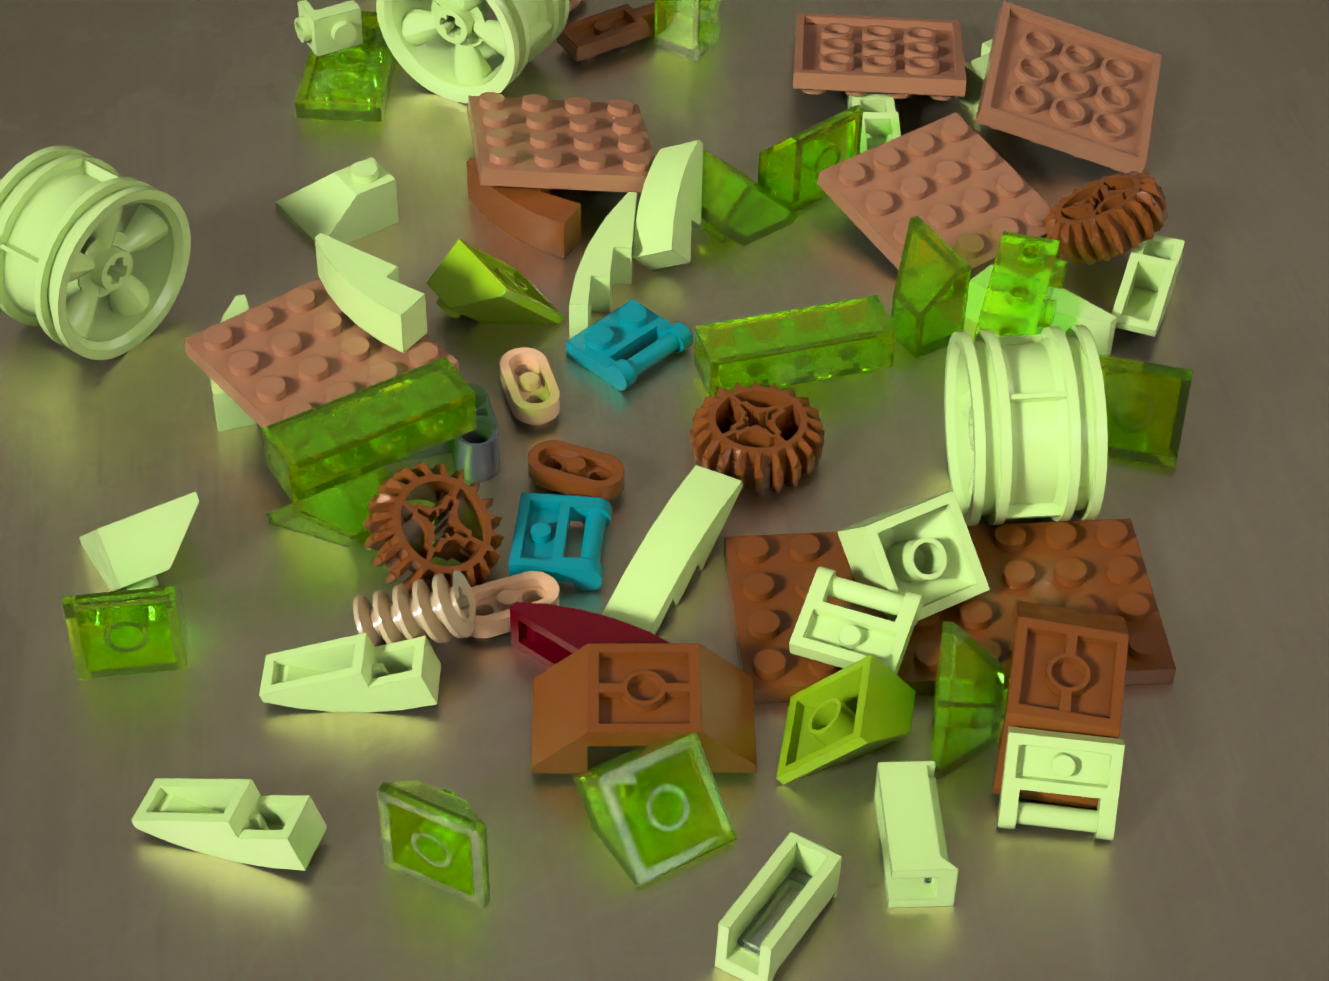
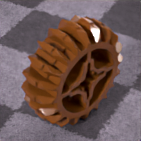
M1131 171L1127 174L1118 172L1111 177L1103 176L1098 181L1088 182L1086 186L1074 189L1071 195L1062 197L1059 200L1060 204L1054 205L1049 210L1051 213L1044 219L1047 241L1051 250L1055 251L1057 258H1060L1063 263H1072L1074 266H1080L1084 263L1093 265L1100 260L1108 262L1117 255L1124 256L1126 251L1132 248H1139L1140 243L1151 240L1154 237V232L1162 229L1163 223L1169 217L1165 195L1161 186H1158L1156 179L1151 178L1149 173Z
M757 381L750 387H744L736 382L732 391L718 388L715 397L709 396L704 398L701 408L696 409L695 416L693 417V425L690 430V445H692L696 465L741 480L743 482L741 491L745 488L755 489L759 496L762 489H771L779 494L783 485L796 488L801 478H810L812 470L819 465V459L822 457L825 432L822 430L823 423L819 417V410L810 407L809 398H797L794 388L781 391L778 390L776 382L770 387L759 386Z
M424 461L421 464H416L411 470L407 467L399 469L392 478L386 479L377 488V494L368 502L366 509L370 514L364 519L362 528L372 533L365 540L364 548L377 550L379 553L373 559L372 567H382L385 565L390 571L387 574L385 584L393 583L399 579L411 595L412 584L417 579L424 580L430 592H432V578L435 574L439 573L445 576L450 587L453 586L454 569L459 570L466 577L470 587L480 585L489 578L490 569L498 563L500 558L496 549L502 545L504 537L494 531L500 525L502 517L491 515L488 512L494 498L481 499L477 494L481 482L472 483L468 486L463 482L464 469L455 471L449 476L445 463L436 464L430 470ZM427 500L436 503V505L428 507L418 503L414 506L406 501ZM434 557H439L446 561L453 558L461 564L443 566L432 563L431 560Z

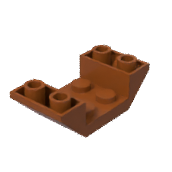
M1022 600L1015 601L1009 651H1012L1006 708L997 747L992 794H1001L1008 726L1119 739L1129 640L1124 617ZM1020 790L1019 798L1093 810H1097L1099 800L1098 798Z
M700 643L586 644L533 678L532 774H588V746H699L700 773H756L753 678Z

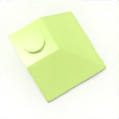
M373 157L358 161L349 167L333 172L276 201V209L314 247L315 237L319 233L348 244L399 223L396 179Z
M954 490L879 514L837 532L856 582L905 595L907 591L924 595L918 621L990 590ZM883 612L890 621H896V615Z
M196 491L100 527L79 537L84 550L110 591L126 587L129 596L159 585L156 574L171 568L198 506L199 499Z

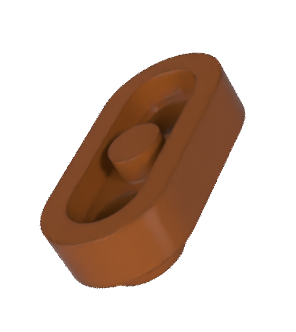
M558 440L538 443L528 453L529 478L540 487L571 496L598 497L607 501L617 498L624 490V465L615 456Z

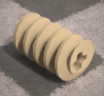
M454 569L453 586L451 587L445 576L439 573L435 574L432 578V592H430L424 580L417 579L412 584L413 597L410 596L409 591L402 584L394 586L392 592L393 602H391L385 590H376L373 594V607L365 595H357L353 599V614L358 633H367L374 647L426 636L430 645L434 641L441 644L447 643L453 638V635L456 638H467L473 633L476 618L475 600L466 577L459 570Z

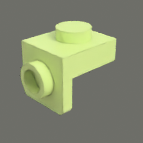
M307 0L298 1L299 17L294 20L295 30L299 40L302 43L306 42L316 56L363 44L361 8L354 0L314 10Z

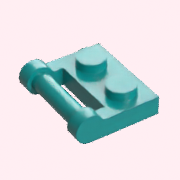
M631 299L567 340L566 356L614 388L624 391L636 382L639 374L672 352L681 353L693 344V336L684 323L675 322L672 324L634 299Z
M521 492L508 564L509 576L528 571H539L552 576L557 582L573 583L576 588L588 592L599 589L602 586L604 568L600 563L604 531L611 522L612 505L607 500L598 497ZM570 521H580L585 525L580 558L565 557Z

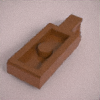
M660 0L638 8H632L627 3L566 24L562 33L557 38V43L576 62L591 59L598 54L618 47L628 46L632 42L648 36H654L668 29L669 10Z

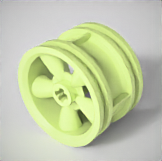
M376 0V11L384 40L403 69L429 91L456 102L468 103V95L479 96L484 92L501 93L518 77L526 63L542 54L560 36L565 28L569 15L570 1ZM488 4L493 9L498 20H487L489 16Z
M51 146L27 156L17 163L0 181V312L23 324L41 326L43 331L52 340L87 359H112L130 351L144 341L168 314L186 276L191 251V234L189 222L182 206L174 197L140 179L120 177L118 172L108 163L72 146Z
M1084 325L1070 326L1065 334L1060 327L1056 326L1045 327L1039 335L997 337L993 330H980L976 334L974 341H972L967 331L953 332L948 344L945 366V437L951 489L955 492L966 525L976 526L980 521L981 515H983L988 525H1001L1005 519L1051 517L1054 521L1061 522L1070 520L1073 514L1079 520L1095 519L1100 512L1105 492L1108 430L1102 369L1097 347L1090 330Z

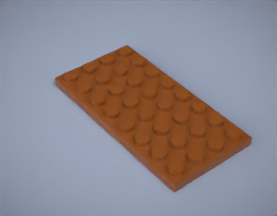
M1131 518L967 526L990 590L919 620L916 626H914L897 674L916 691L915 696L1008 691L1012 651H1009L1014 605L1016 600L1124 617L1129 633L1125 686L1173 683L1176 666ZM817 532L724 537V557L739 668L753 678L754 704L789 702L790 697L797 692L842 670L843 668L792 654L789 649L791 636L818 567L822 566L836 570V576L855 581L838 533ZM833 597L826 601L830 604L889 620L882 611Z

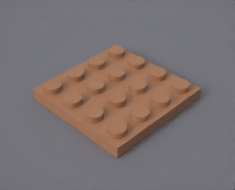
M1004 1L998 12L975 122L1030 140L1033 143L1068 153L1076 158H1082L1109 167L1117 172L1127 174L1131 171H1138V173H1142L1147 162L1162 55Z
M797 13L793 89H801L804 93L814 95L823 94L827 90L844 91L845 94L856 97L866 96L869 92L887 93L888 96L899 99L909 98L912 94L929 95L931 98L941 101L952 100L955 96L965 97L967 80L960 20Z
M484 92L479 96L468 95L467 114L481 186L642 193L644 182L655 159V155L638 104H633L624 99H612L608 103L591 102L586 98L576 96L568 97L566 100H548L546 97L537 94L525 95L523 98L504 97L496 92Z
M957 112L819 172L817 185L926 300L971 280L991 264L999 267L1048 244L1044 219L1051 213L1049 210L1052 207Z
M320 278L294 288L285 294L252 307L241 314L184 339L186 355L292 458L459 377V361L427 333L405 353H402L360 328L340 310L327 293Z

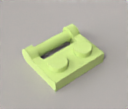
M819 566L789 642L790 653L843 669L870 654H874L897 675L914 626L918 622L924 595L911 591L901 595L836 576V570ZM833 597L896 615L897 618L893 622L830 604L826 601Z
M1008 726L997 827L1015 829L1016 824L1093 832L1095 839L1113 840L1125 750L1124 739ZM1020 790L1098 798L1099 800L1097 810L1022 802L1019 801Z

